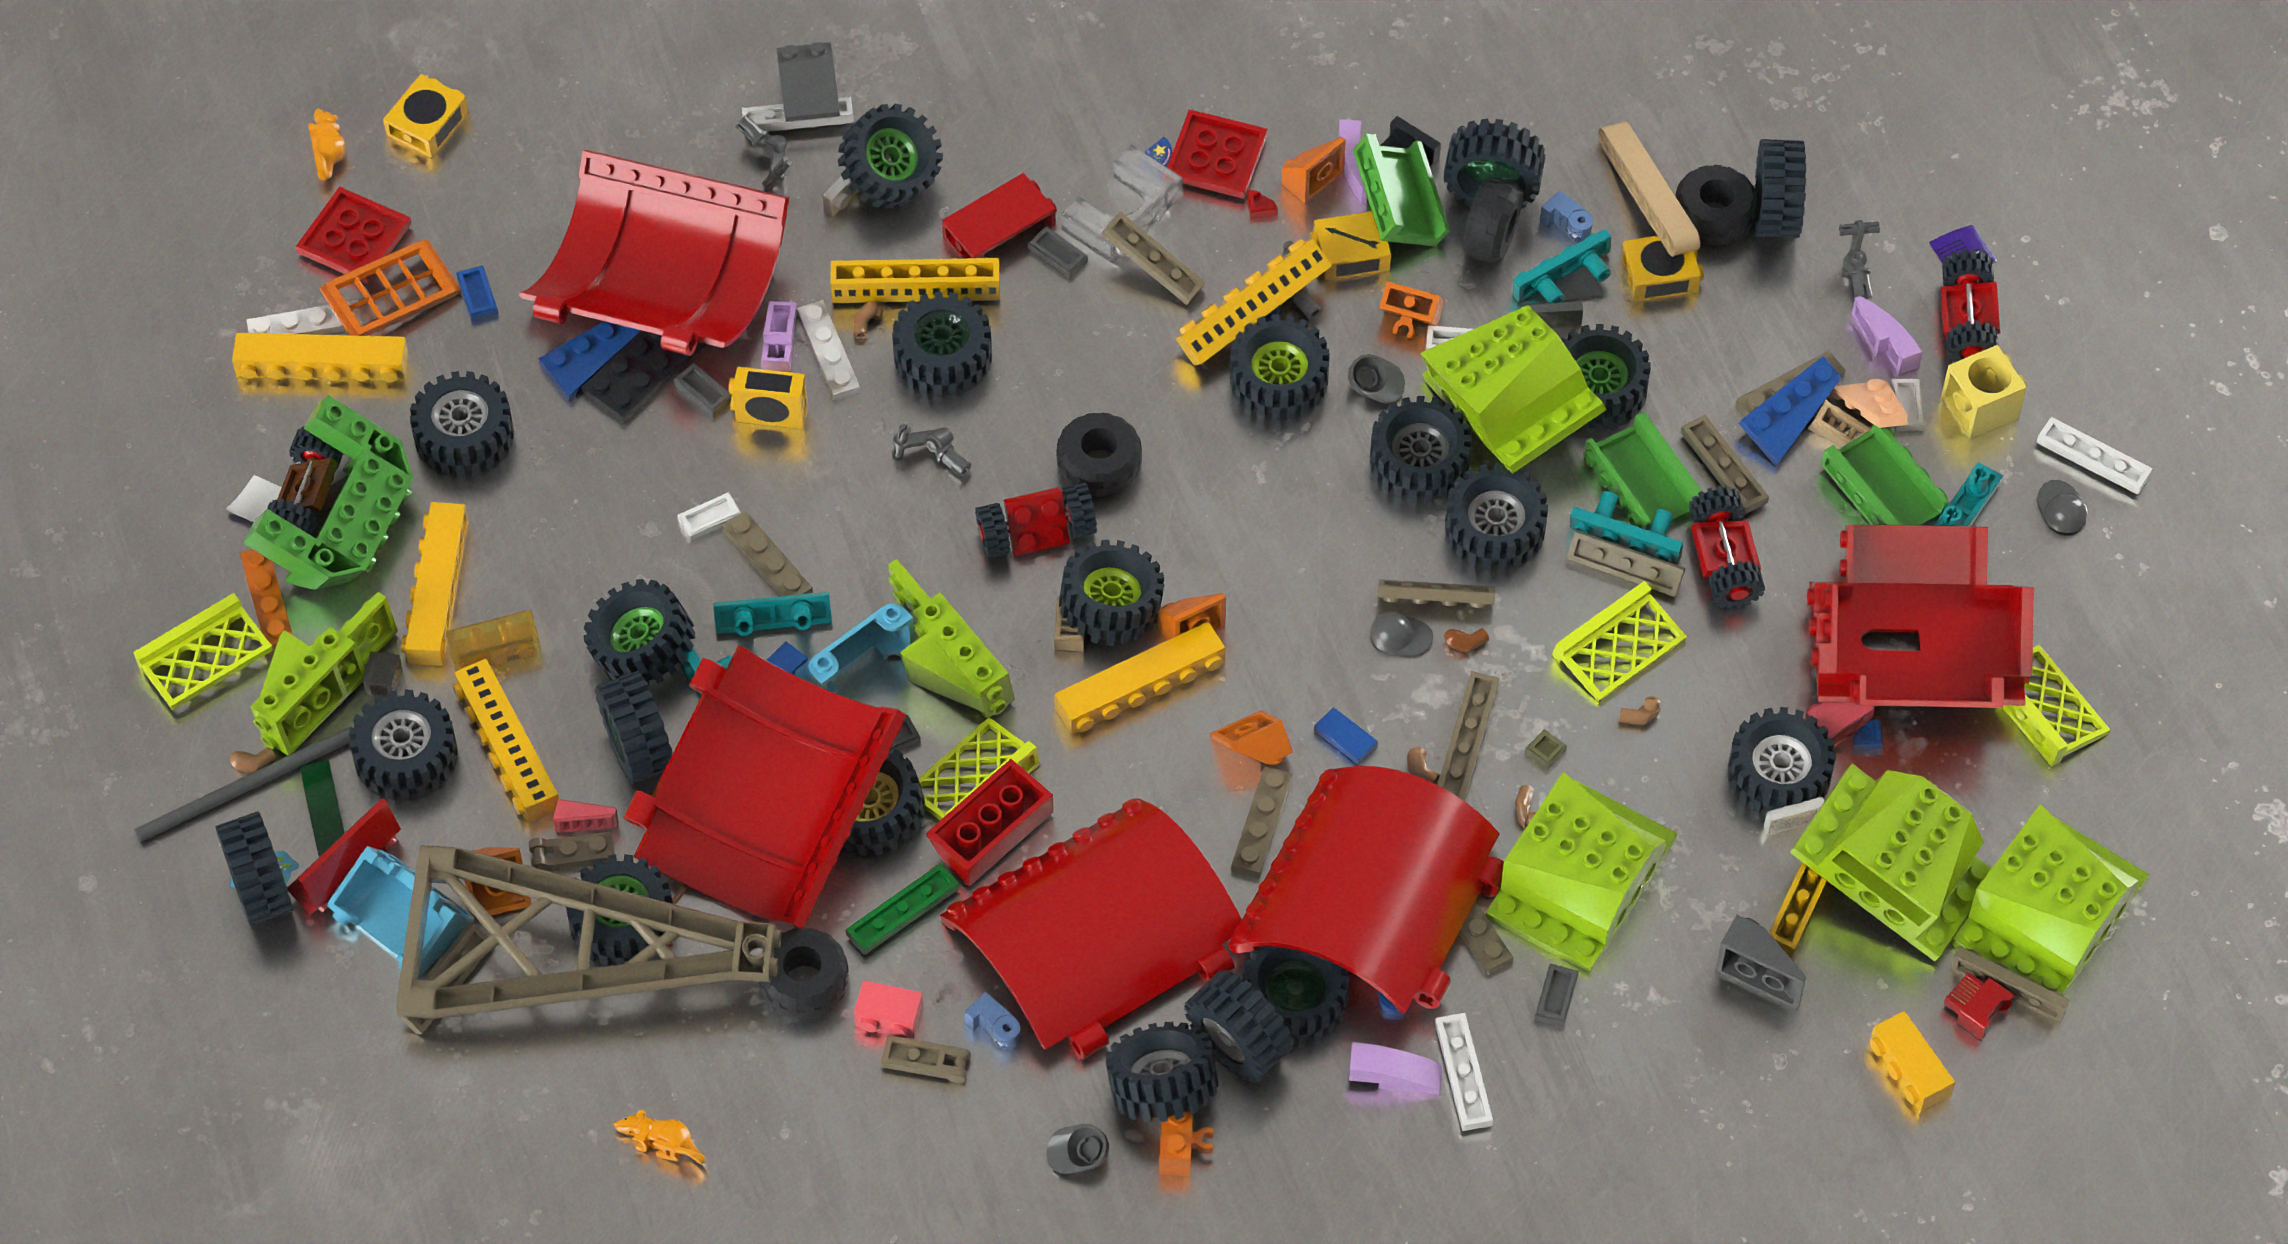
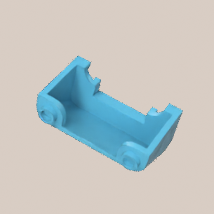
M894 603L887 604L800 666L794 675L830 692L839 694L838 687L833 681L874 651L883 660H886L888 655L901 657L900 651L915 642L913 617L902 606Z
M367 846L326 906L334 911L332 916L337 921L346 926L349 922L360 926L396 954V959L400 963L398 968L401 970L415 871L395 856ZM433 885L431 887L419 975H422L452 945L468 923H473L475 920L471 914Z

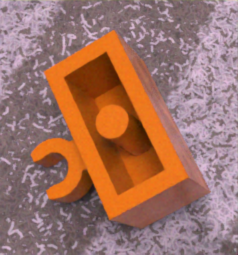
M1387 281L1379 308L1386 313L1401 317L1393 326V334L1399 335L1400 328L1407 326L1409 329L1407 338L1413 339L1416 332L1413 325L1414 321L1438 326L1445 299L1439 295Z
M1189 1111L1184 1112L1183 1118L1176 1120L1174 1115L1169 1116L1168 1121L1161 1122L1159 1175L1190 1176L1191 1149H1197L1204 1154L1213 1153V1144L1204 1143L1202 1140L1204 1138H1214V1129L1204 1127L1197 1132L1192 1131L1193 1114Z

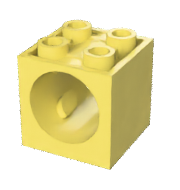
M1996 345L1948 365L1941 398L1968 438L1972 439L2018 420L2027 384L2023 376L2018 375L2013 368L2010 357L2004 354L1999 346ZM1978 389L1989 390L1993 393L1982 392Z

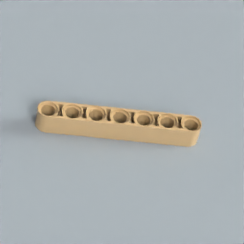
M1624 121L1599 128L1598 136L1602 149L1669 255L1673 257L1698 250L1700 248V239L1695 226L1629 123Z

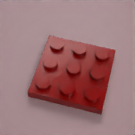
M1189 109L1167 165L1165 179L1244 199L1267 138L1268 129Z
M339 186L295 246L296 252L347 274L389 255L412 224L411 217ZM376 273L361 279V281L369 284Z

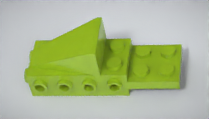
M898 559L888 564L890 573L888 581L894 589L892 594L901 606L905 604L910 609L909 614L915 622L914 631L918 635L915 642L900 651L908 680L913 684L977 709L986 719L992 715L1002 713L1007 705L1015 700L1009 673L941 592L930 598Z
M377 592L370 600L363 604L362 608L350 620L343 624L339 631L329 627L323 634L316 637L311 646L285 630L280 634L260 697L250 706L255 718L253 722L261 733L260 739L270 749L275 747L287 756L291 755L366 679L367 672L364 666L398 632L389 603L384 595Z

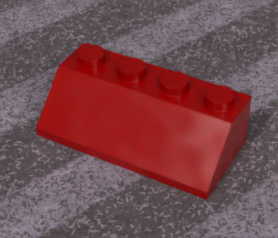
M1010 759L927 831L926 836L947 868L970 887L1054 812L1053 794Z
M384 798L366 812L287 887L288 892L310 915L317 909L322 913L328 908L326 904L331 899V896L338 889L367 846L387 852L398 841L395 835L401 828Z

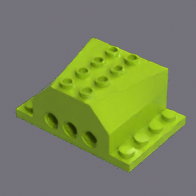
M1529 305L1420 353L1427 367V371L1422 374L1424 381L1445 403L1448 402L1453 405L1454 413L1458 411L1464 416L1463 422H1468L1470 430L1512 474L1606 411L1604 403L1588 388L1580 367L1558 334Z
M1851 764L1846 769L1790 850L1792 855L1933 961H1936L1941 956L1969 914L1976 889L1991 870L1990 866L1975 856L1984 841L1970 811L1923 776L1887 770L1875 781L1854 764Z
M1563 771L1505 858L1501 889L1485 915L1493 923L1590 974L1677 840L1678 833L1572 779Z
M2039 804L1977 887L1969 917L1953 937L1951 945L1957 949L1960 946L1965 949L1974 950L1981 957L1993 963H2001L2010 971L2020 976L2030 977L2038 985L2049 990H2056L2064 995L2144 886L2149 874L2057 819Z

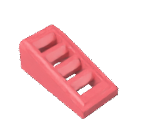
M562 799L558 800L553 817L555 832L560 833L618 828L619 824L615 807Z

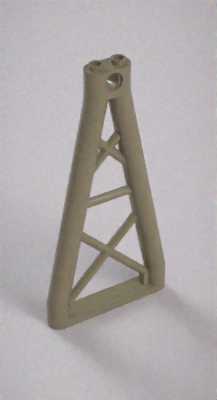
M421 845L416 864L397 993V1015L401 1017L436 1019L730 980L770 982L771 977H776L778 972V958H774L775 948H780L781 930H776L775 923L736 921L458 847ZM459 879L537 900L504 926L500 927ZM432 883L448 884L488 930L491 936L433 981L418 980ZM552 903L584 911L576 970L541 974L509 937ZM596 915L630 923L649 944L625 964L589 968ZM653 930L664 932V934L658 937ZM678 937H683L725 948L728 951L676 957L667 946ZM499 944L527 975L526 977L445 987ZM756 948L764 949V952L759 956L750 954ZM657 954L661 958L658 960H650Z

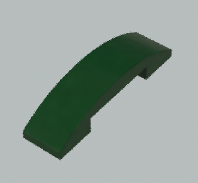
M329 760L300 766L319 857L345 833Z

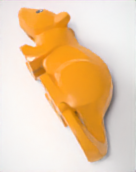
M318 108L314 112L316 125L308 123L318 177L325 181L332 176L333 165L343 158L345 143L337 132L339 130V125L336 124L337 115H331L328 111Z
M641 1109L637 1114L626 1116L614 1123V1127L619 1132L634 1136L633 1140L639 1142L635 1147L639 1151L647 1152L651 1146L658 1150L656 1155L659 1158L678 1161L680 1156L685 1154L701 1165L705 1162L706 1157L695 1147L688 1128L679 1120L647 1118L646 1112Z

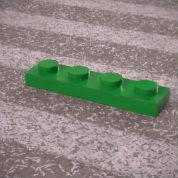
M939 863L846 928V935L865 956L959 889V882Z

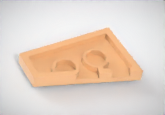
M1871 379L1867 383L1835 386L1831 391L1832 398L1835 400L1842 398L1845 400L1846 407L1849 409H1859L1863 418L1879 428L1907 425V413L1887 380Z

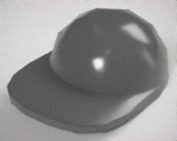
M1372 354L1361 355L1353 361L1348 369V381L1351 388L1359 395H1365L1378 402L1389 404L1399 400L1404 393L1405 379L1400 368L1379 356Z
M2050 480L2043 484L2038 492L2037 502L2045 522L2054 530L2063 533H2072L2082 529L2088 518L2087 507L2076 489L2061 480Z
M1384 612L1376 617L1370 629V638L1373 644L1383 652L1416 657L1423 654L1430 647L1433 641V631L1426 623L1416 618L1407 617L1398 612Z
M1080 1124L1059 1129L1050 1137L1047 1145L1048 1163L1053 1170L1062 1174L1093 1170L1103 1164L1109 1152L1107 1136L1099 1128L1091 1124Z

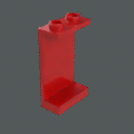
M1022 173L942 220V233L945 240L962 259L983 258V254L1043 219L1051 228L1055 226L1057 208L1052 199L1046 198L1041 193L1038 184Z

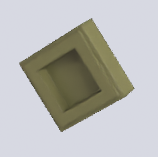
M1544 729L1525 748V754L1548 770L1566 752L1567 745Z

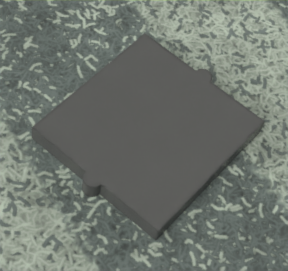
M1582 267L1554 282L1565 295L1564 302L1602 296L1598 281L1586 267Z

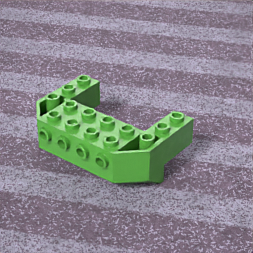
M329 395L315 406L304 429L349 457L342 469L349 477L318 536L314 538L274 512L266 509L255 519L243 541L245 545L288 570L289 572L284 581L313 590L350 583L364 571L368 573L377 560L374 554L377 549L380 550L389 537L386 531L399 518L400 512L397 509L401 503L404 504L412 492L409 486L414 478L400 439Z

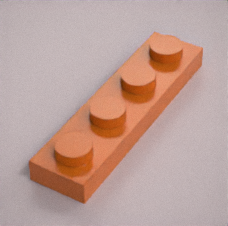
M254 549L239 552L261 632L272 645L273 650H275L280 634L284 630L291 635L293 634L273 562Z

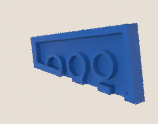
M604 321L538 358L539 365L570 403L576 397V393L641 330Z
M1822 356L1739 422V425L1776 466L1842 376Z

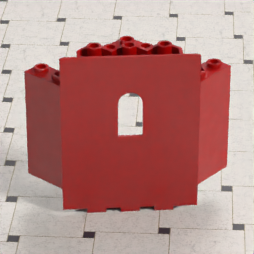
M1845 525V530L1840 531V548H1845V559H1840L1839 575L1844 577V582H1809L1810 588H1807V606H1811L1812 618L1809 619V636L1814 638V649H1811V666H1816L1818 702L1855 703L1862 706L2004 708V705L2026 706L2024 687L2025 684L2030 682L2029 676H2032L2034 588L2013 585H1987L1988 527ZM1869 632H1918L1920 651L1872 650L1862 643L1861 638Z

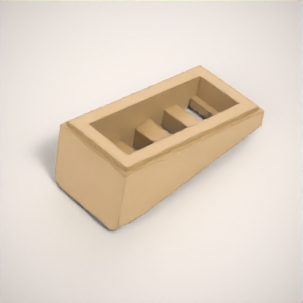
M1827 400L1819 407L1807 428L1813 433L1841 446L1853 441L1852 438L1856 431L1863 435L1871 430L1870 427ZM1824 417L1829 419L1827 423L1823 421ZM1835 422L1839 423L1837 429L1832 427ZM1845 427L1850 428L1847 435L1843 434Z
M1057 598L1054 650L1084 652V637L1081 634H1061V632H1077L1078 627L1062 626V624H1067V618H1062L1060 613L1061 606H1059V598Z

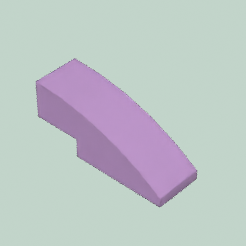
M1339 119L1338 138L1343 137L1346 140L1344 175L1359 202L1367 204V194L1353 153V148L1360 142L1361 121Z
M1861 296L1855 297L1852 315L1875 356L1886 353L1898 375L1919 368L1922 351L1906 329L1876 304Z
M769 301L763 333L764 344L761 356V369L791 372L797 302Z
M1352 1042L1349 1081L1379 1083V1089L1440 1094L1442 1064L1393 1048Z

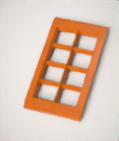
M426 239L326 282L325 285L320 287V291L349 335L370 336L456 297L457 294L461 293V288L429 240ZM419 254L429 270L413 277L403 260ZM398 264L407 280L392 286L382 270ZM376 273L386 289L370 296L361 279ZM432 274L442 290L426 297L417 280ZM355 283L365 299L349 306L339 289ZM411 284L421 300L405 307L395 290ZM390 294L399 310L383 316L374 300ZM368 303L378 319L362 326L352 310Z

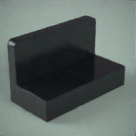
M1396 116L1390 122V135L1380 146L1408 149L1415 141H1421L1430 169L1440 160L1441 143L1399 116Z

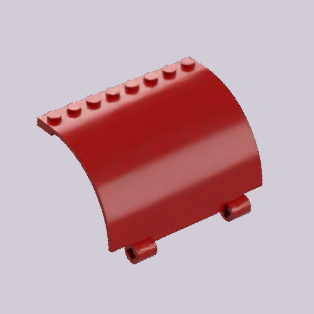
M583 150L578 177L581 178L578 195L562 244L541 278L527 290L520 292L519 298L534 301L533 316L538 319L563 324L568 314L573 313L662 335V349L688 356L694 353L697 342L725 348L736 341L756 315L771 282L781 249L790 197L591 150Z
M738 645L726 669L712 660L702 658L689 684L691 688L701 693L702 696L653 795L650 796L644 792L636 791L623 819L646 830L633 856L635 859L639 860L640 857L648 860L649 867L655 865L660 869V873L731 907L775 923L802 929L810 918L811 910L824 889V883L837 862L838 854L844 842L849 838L850 830L856 817L863 809V803L876 782V776L889 755L891 745L896 735L901 731L906 714L899 709L883 706L879 708L830 692L775 666L743 646Z
M1350 766L1325 770L1320 775L1319 782L1313 793L1308 797L1301 814L1296 818L1294 827L1289 836L1284 840L1276 859L1271 863L1270 870L1265 879L1260 883L1255 897L1247 906L1246 913L1240 924L1235 928L1227 946L1234 954L1256 951L1258 946H1276L1303 951L1331 961L1359 976L1381 992L1401 1013H1406L1413 998L1423 1007L1435 1009L1439 1006L1451 983L1450 977L1440 968L1479 893L1484 896L1494 897L1501 887L1504 861L1497 857H1489L1500 833L1484 816L1458 796L1418 776L1377 766Z
M1140 798L1126 801L1118 811L1102 815L1094 825L1075 831L1070 839L1051 845L1047 849L1048 852L1039 857L1027 859L1019 869L1003 873L997 878L998 881L976 889L971 897L964 901L950 904L947 907V911L940 914V918L945 926L954 931H961L992 964L1018 1002L1044 1050L1069 1036L1073 1050L1083 1060L1109 1044L1108 1036L1103 1028L1196 972L1207 983L1217 972H1224L1225 970L1230 972L1235 969L1230 953L1222 946L1223 943L1232 938L1235 928L1242 920L1232 899L1207 859L1183 829L1161 809Z

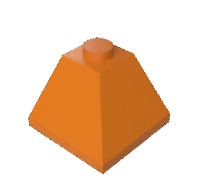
M1339 137L1304 151L1294 159H1289L1282 167V185L1303 203L1308 202L1344 173L1346 140L1343 137Z
M1224 593L1185 598L1175 603H1168L1158 610V628L1166 640L1172 639L1208 621L1214 631L1218 632L1225 628L1226 596Z
M1262 710L1210 733L1211 739L1269 765L1278 764L1285 760V756L1293 753L1282 720Z
M486 847L473 850V852L523 864L519 848ZM464 880L466 888L490 915L525 908L532 904L530 897Z

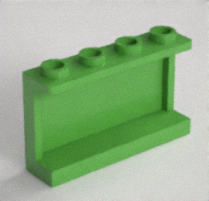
M1366 134L1353 148V153L1381 241L1437 246L1449 233L1450 228L1422 142L1415 141L1408 149L1379 146L1376 135Z
M1645 411L1635 416L1633 426L1597 443H1595L1593 438L1586 440L1583 456L1587 465L1596 470L1602 486L1618 496L1616 505L1628 515L1630 525L1650 530L1657 509H1664L1673 514L1669 526L1691 516L1689 503L1694 496L1699 497L1698 493L1702 490Z
M1873 424L1870 431L1843 447L1837 449L1832 445L1824 450L1820 465L1870 525L1928 526L1938 520L1944 509L1948 506L1949 502L1945 492L1941 488L1936 487L1931 481L1928 472L1915 462L1909 449L1898 442L1890 427L1879 428Z

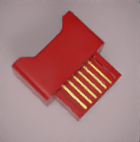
M1967 972L1950 994L1945 997L1944 1005L1958 1014L1957 1024L1982 1040L1986 1035L1985 1030L1993 1017L1998 1012H2007L2011 1007L2014 994L1990 977L1983 983Z

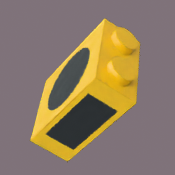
M420 74L383 118L386 136L432 158L469 113L467 99L461 91L451 89L441 84L435 78H428Z
M1372 211L1314 220L1313 232H1309V239H1314L1332 265L1323 272L1325 281L1390 271L1391 252L1388 241H1381Z
M1658 236L1623 241L1621 260L1633 302L1699 292L1700 281L1704 280V271L1702 264H1697V250L1672 257Z
M737 367L735 378L731 377L729 381V394H732L730 409L735 411L736 422L796 429L804 428L808 407L805 374Z

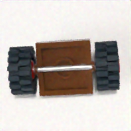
M303 426L297 430L289 450V455L293 457V461L300 463L290 465L277 500L270 502L267 509L313 536L318 523V519H316V515L313 512L321 511L325 504L326 495L344 453L311 434Z

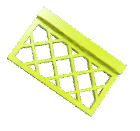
M1645 581L1560 640L1553 650L1552 656L1558 663L1562 661L1598 703L1687 638L1684 632L1650 594L1652 589ZM1648 604L1655 613V621L1639 619L1640 609ZM1621 623L1634 624L1633 636L1617 634L1618 625ZM1638 626L1654 627V638L1638 637ZM1659 628L1670 630L1676 638L1671 642L1659 641ZM1600 638L1612 640L1611 652L1596 650V641ZM1617 641L1633 643L1632 655L1616 653ZM1637 644L1653 646L1652 655L1649 658L1636 656ZM1577 654L1590 655V668L1578 666L1572 658ZM1595 656L1610 658V671L1594 669ZM1615 659L1630 661V671L1628 673L1614 672ZM1593 675L1609 677V686L1600 692L1593 684Z
M232 593L133 653L139 669L144 675H147L173 711L273 651V648L241 606L235 593ZM242 618L245 622L243 632L229 630L230 624ZM211 635L221 636L218 647L204 645L205 639ZM226 637L241 638L238 649L224 648ZM247 639L256 640L262 644L261 647L254 651L244 650ZM186 650L196 651L193 662L178 659L180 654ZM201 652L216 653L213 664L199 663ZM222 654L236 656L233 664L229 666L219 665ZM161 665L170 666L168 677L155 675L152 670ZM176 667L191 668L188 679L173 678ZM196 669L211 671L209 678L204 681L194 680ZM171 684L186 686L184 693L173 699L169 694Z
M2037 645L2033 647V657L2037 656L2043 664V669L2032 666V674L2042 677L2041 685L2029 682V684H2025L2024 688L2038 692V701L2029 699L2025 694L2026 706L2004 705L2003 709L2052 767L2060 763L2063 756L2107 736L2110 728L2044 649ZM2046 678L2056 680L2061 685V690L2045 686ZM2044 694L2059 698V705L2055 706L2044 703ZM2064 699L2075 702L2079 707V711L2063 708ZM2041 711L2057 714L2056 722L2047 720ZM2062 716L2077 719L2076 728L2061 724ZM2082 721L2092 723L2097 730L2090 732L2081 729ZM2059 732L2074 735V742L2067 745L2059 735Z
M988 717L918 778L921 788L934 786V795H924V809L941 820L1010 759L1030 774L1040 765L1037 746L1030 741L1024 743ZM989 729L997 733V740L981 741V736ZM1014 746L1018 749L1012 755L1002 756V747ZM997 748V756L981 758V749ZM977 749L976 758L960 759V754L965 750ZM997 764V768L991 774H981V765ZM976 766V775L960 776V767ZM944 768H955V776L939 777V773ZM976 783V787L970 792L960 793V784ZM955 784V793L939 794V785ZM955 801V805L946 813L938 808L939 802Z

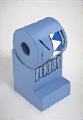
M1560 190L1541 207L1539 221L1547 227L1551 223L1556 224L1567 232L1568 237L1572 241L1580 243L1591 234L1593 225L1592 215Z
M987 992L964 1011L965 1024L973 1031L978 1026L983 1028L994 1038L998 1048L1012 1050L1019 1044V1022Z

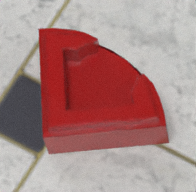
M1247 190L1246 196L1250 218L1278 215L1277 205L1272 199L1261 195L1259 191Z

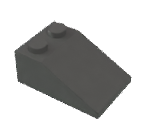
M815 42L808 45H788L777 48L785 122L840 116L831 42Z
M1736 915L1721 942L1715 971L1798 1010L1807 977L1764 927L1751 918H1743Z

